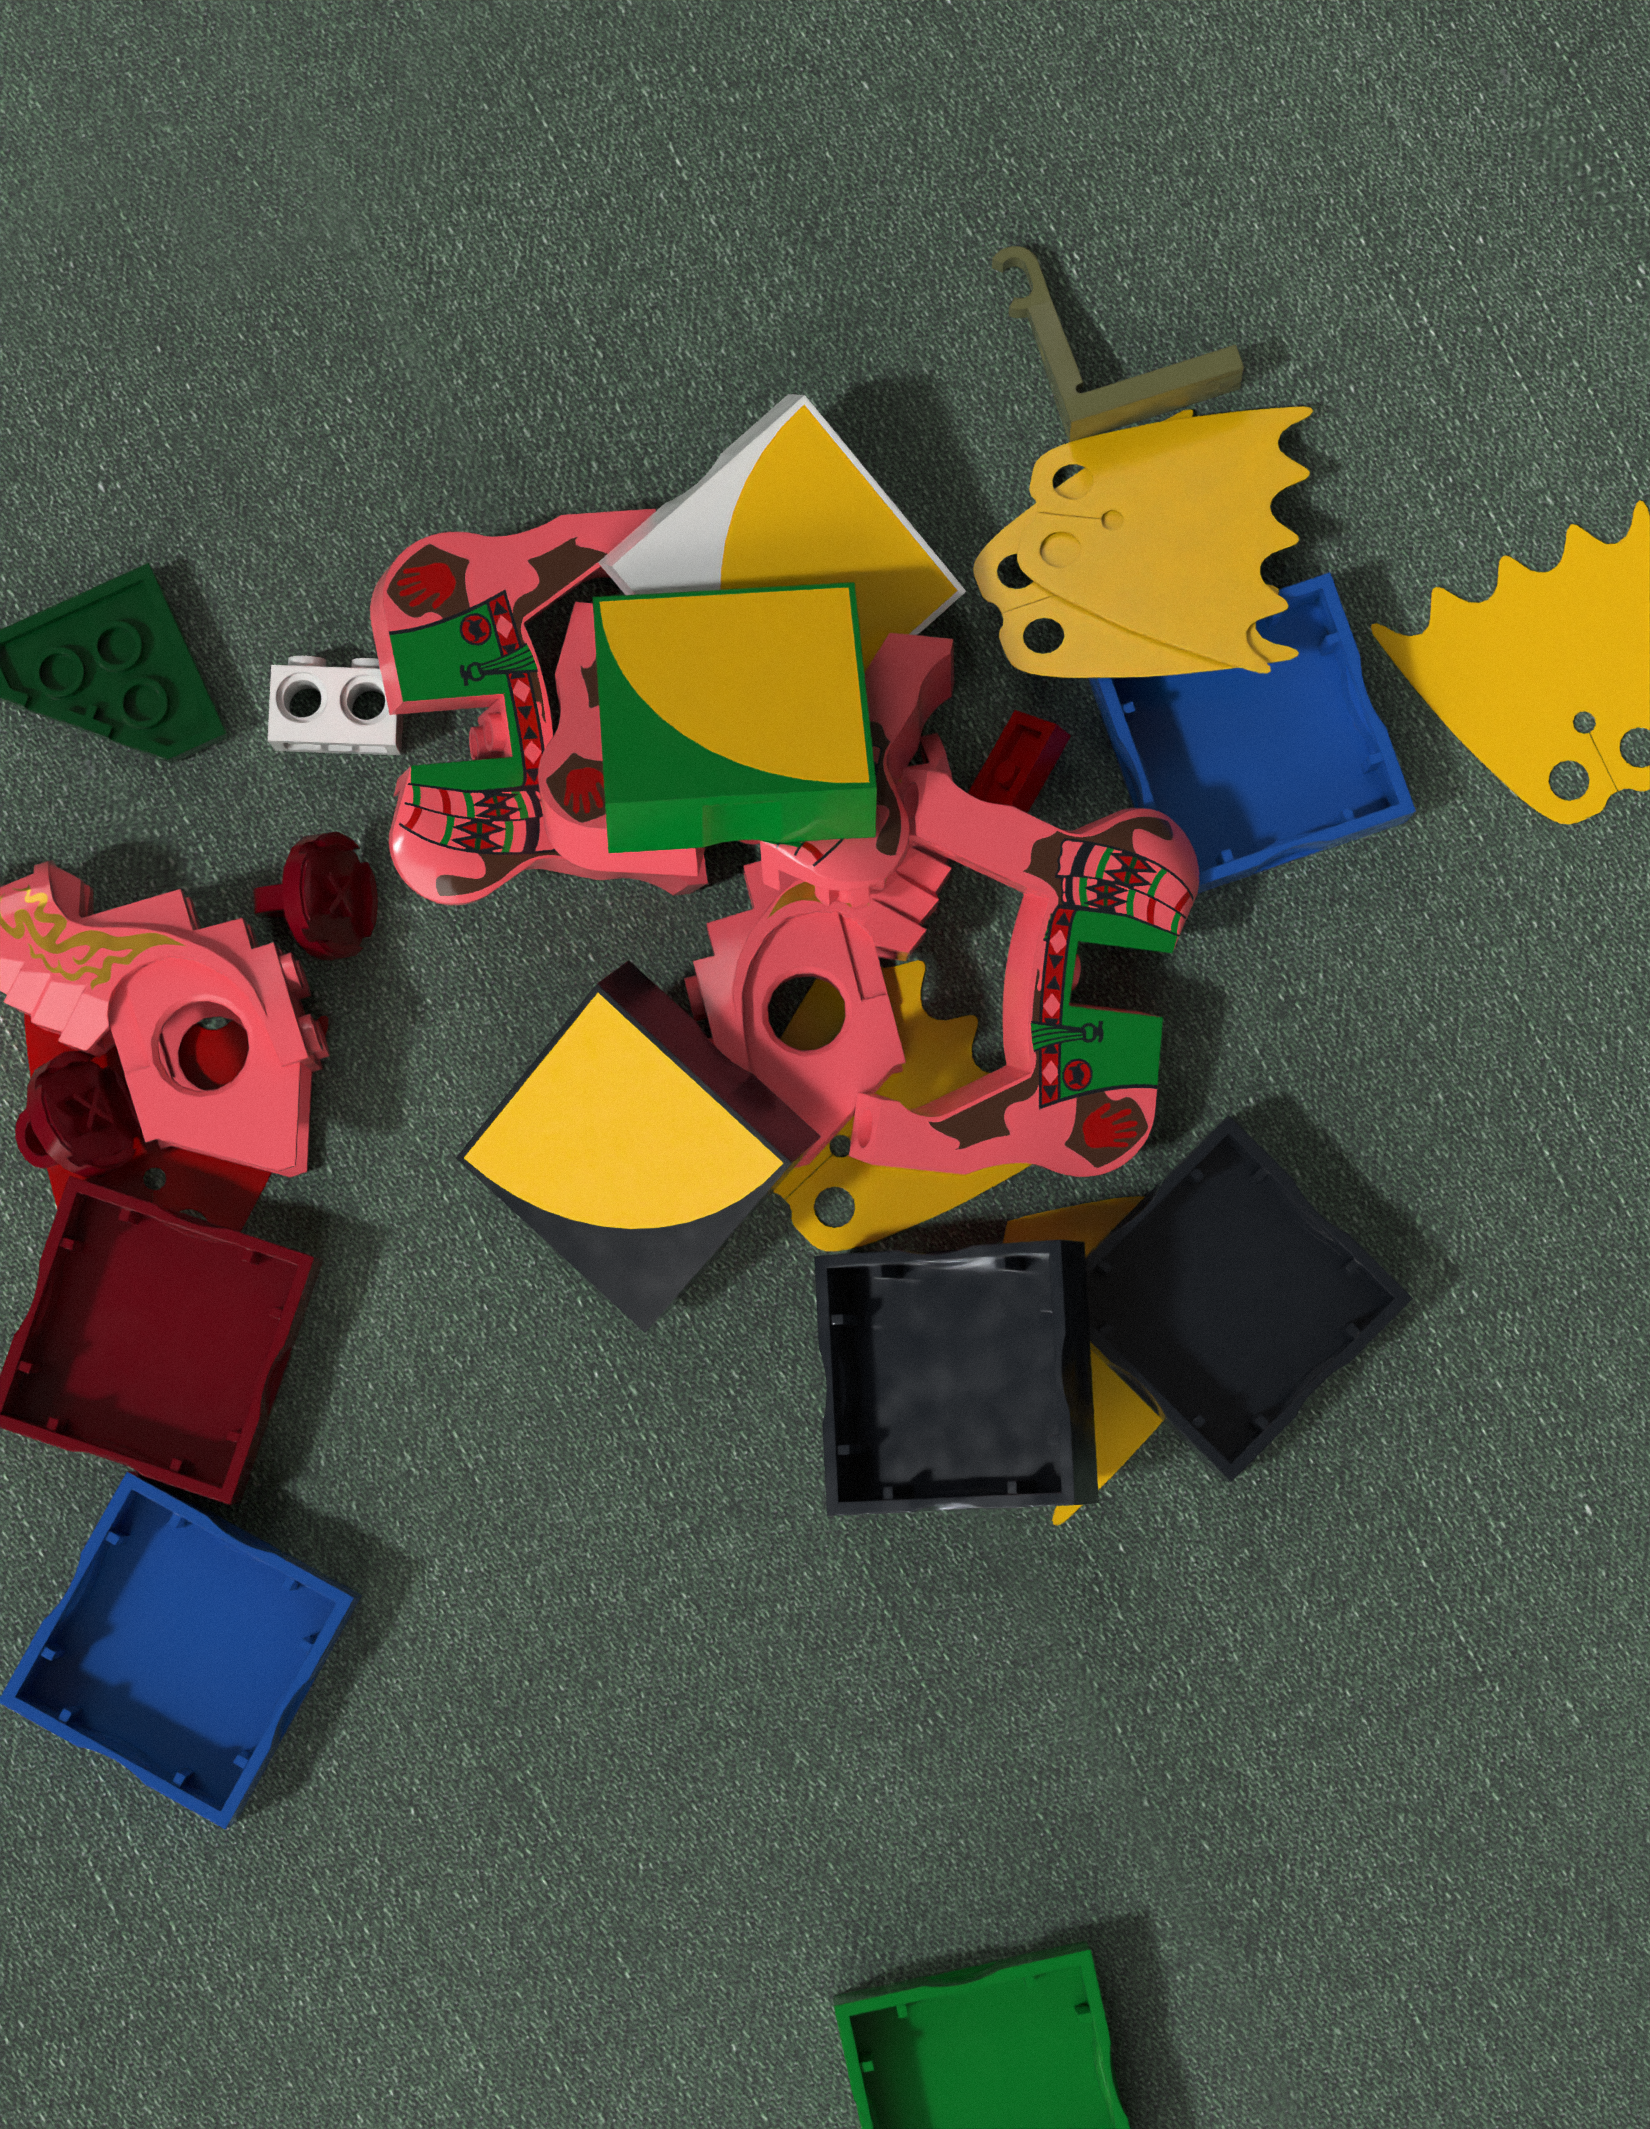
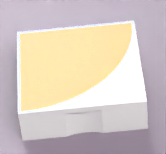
M795 394L785 396L723 451L709 472L697 484L682 495L662 505L598 562L625 595L855 582L864 672L889 633L918 635L966 592L805 395Z

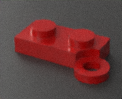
M1014 710L968 794L984 802L1013 806L1028 813L1071 735L1055 723Z

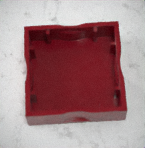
M69 1176L39 1261L38 1281L32 1304L20 1328L14 1334L0 1374V1428L70 1452L90 1453L129 1466L142 1476L229 1505L241 1503L323 1259Z

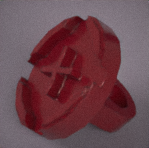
M338 831L304 836L290 850L283 867L282 884L253 889L254 915L261 918H286L296 941L309 955L324 961L356 956L363 949L359 946L362 939L371 937L377 921L378 894L374 873L368 862L360 863L357 854L353 851L360 848L352 838Z
M64 1051L35 1069L27 1085L26 1109L19 1115L15 1125L16 1142L25 1160L33 1166L42 1169L60 1164L64 1169L83 1177H103L132 1159L137 1149L132 1148L134 1146V1138L140 1135V1123L129 1088L122 1077L109 1065L102 1069L97 1063L90 1061L95 1058L91 1054L83 1051Z

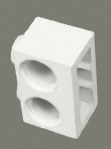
M291 656L288 658V665H271L268 742L275 751L402 755L403 714H389L378 659L356 658L352 660L351 668L326 667L327 660L321 657ZM303 689H314L320 692L321 704L314 714L308 717H296L290 714V701L297 692ZM367 691H376L384 695L385 706L377 717L363 720L353 715V704L360 694Z

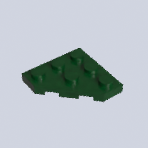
M149 563L0 629V698L5 703L171 764L230 738L156 574Z

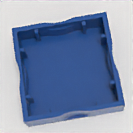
M1330 572L1279 589L1278 595L1286 600L1289 605L1288 609L1256 621V630L1262 638L1274 644L1291 647L1299 652L1298 656L1291 660L1267 663L1271 669L1269 673H1257L1243 668L1154 677L1088 678L1133 808L1159 811L1170 817L1183 830L1193 846L1198 861V893L1404 824L1416 812L1386 726L1378 717L1367 695L1361 670V657Z
M127 1471L81 1552L75 1576L60 1603L41 1623L0 1696V1704L77 1747L86 1748L114 1759L128 1768L148 1787L216 1825L227 1829L237 1822L362 1595L162 1483L142 1476L137 1471Z

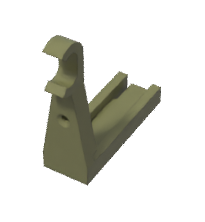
M1011 246L1000 250L992 258V269L1003 273L1010 267H1019L1027 276L1032 292L1024 298L1014 297L1009 306V317H1028L1069 442L1098 435L1240 389L1244 366L1237 346L1232 345L1080 393L1079 388L1083 387V380L1036 256L1024 247Z

